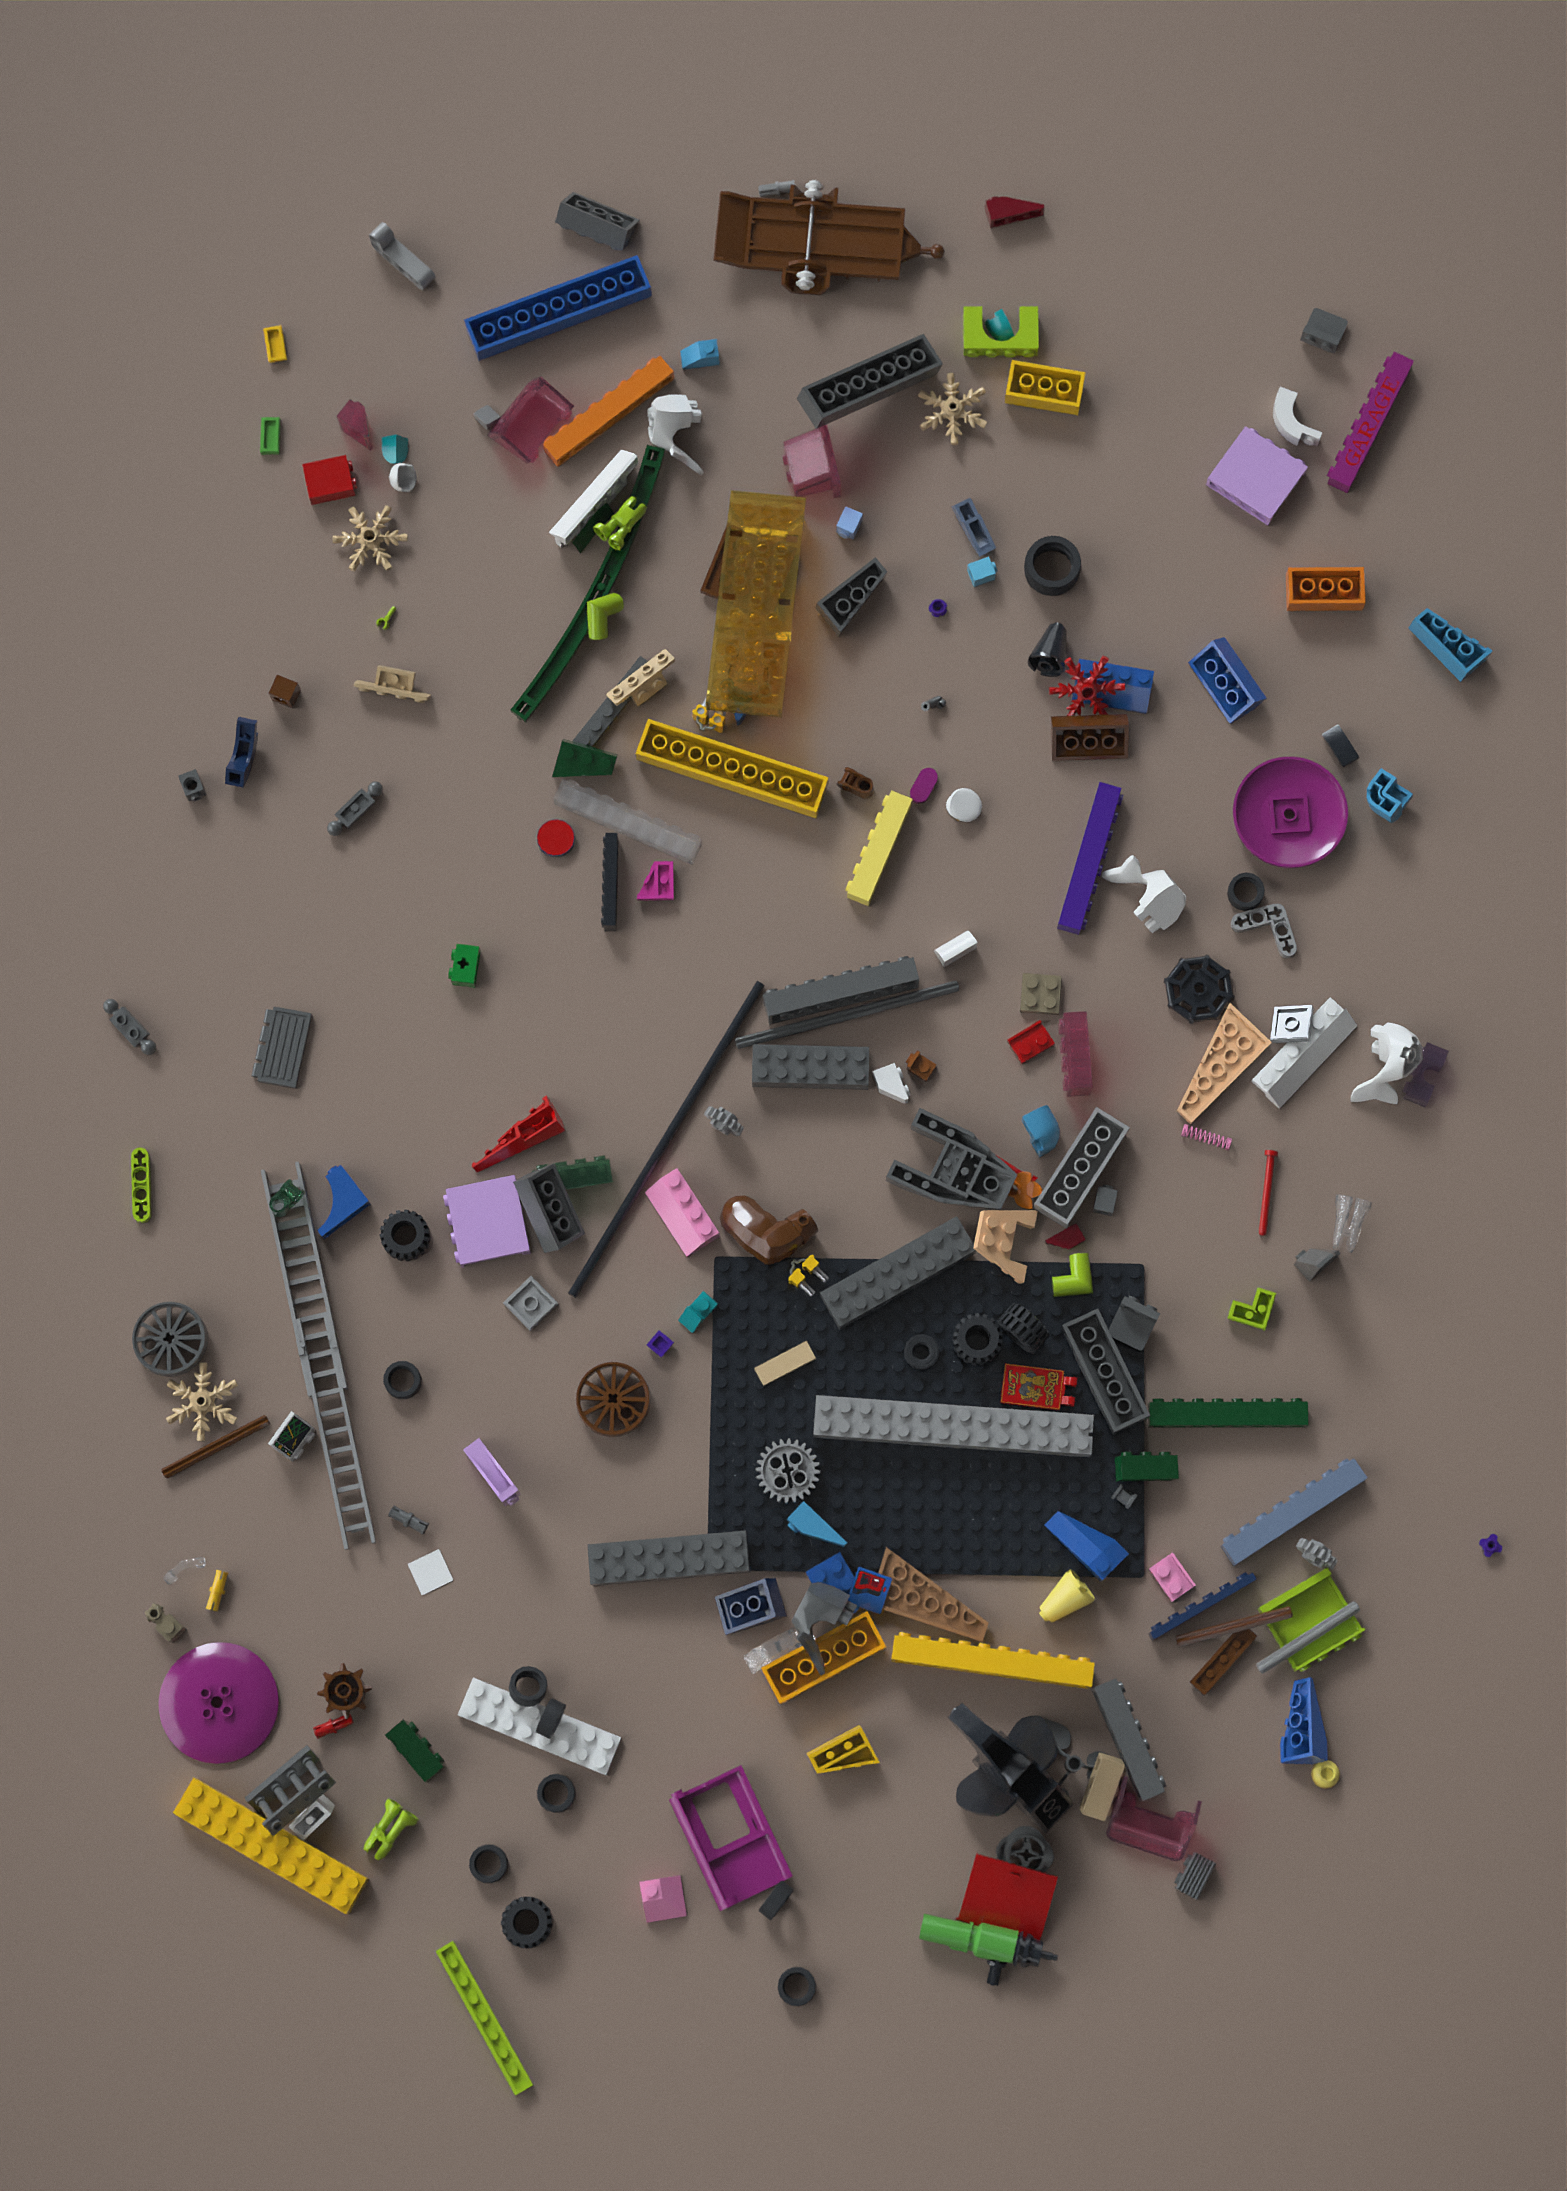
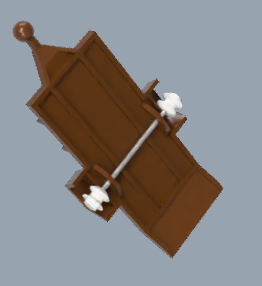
M812 180L805 185L808 189L805 193L791 184L789 200L749 197L730 191L720 192L713 261L743 269L782 272L781 285L790 293L821 295L829 288L830 275L846 276L847 280L849 277L875 278L878 282H880V279L899 280L902 262L920 256V254H927L935 259H940L945 253L944 247L940 244H934L932 247H921L919 242L904 226L905 208L837 203L839 188H834L828 194H823L820 191L823 190L824 186L816 180Z

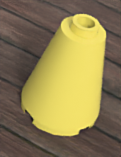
M1071 1569L1064 1574L1040 1606L1041 1611L1039 1614L1046 1622L1050 1621L1053 1623L1093 1603L1095 1600L1094 1595L1086 1584L1082 1583L1079 1580L1080 1577Z

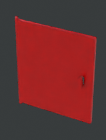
M976 1853L959 1917H956V1920L969 1924L973 1922V1925L976 1926L986 1923L1019 1931L1018 1935L1023 1931L1024 1937H1027L1028 1933L1032 1934L1035 1939L1041 1940L1058 1876Z

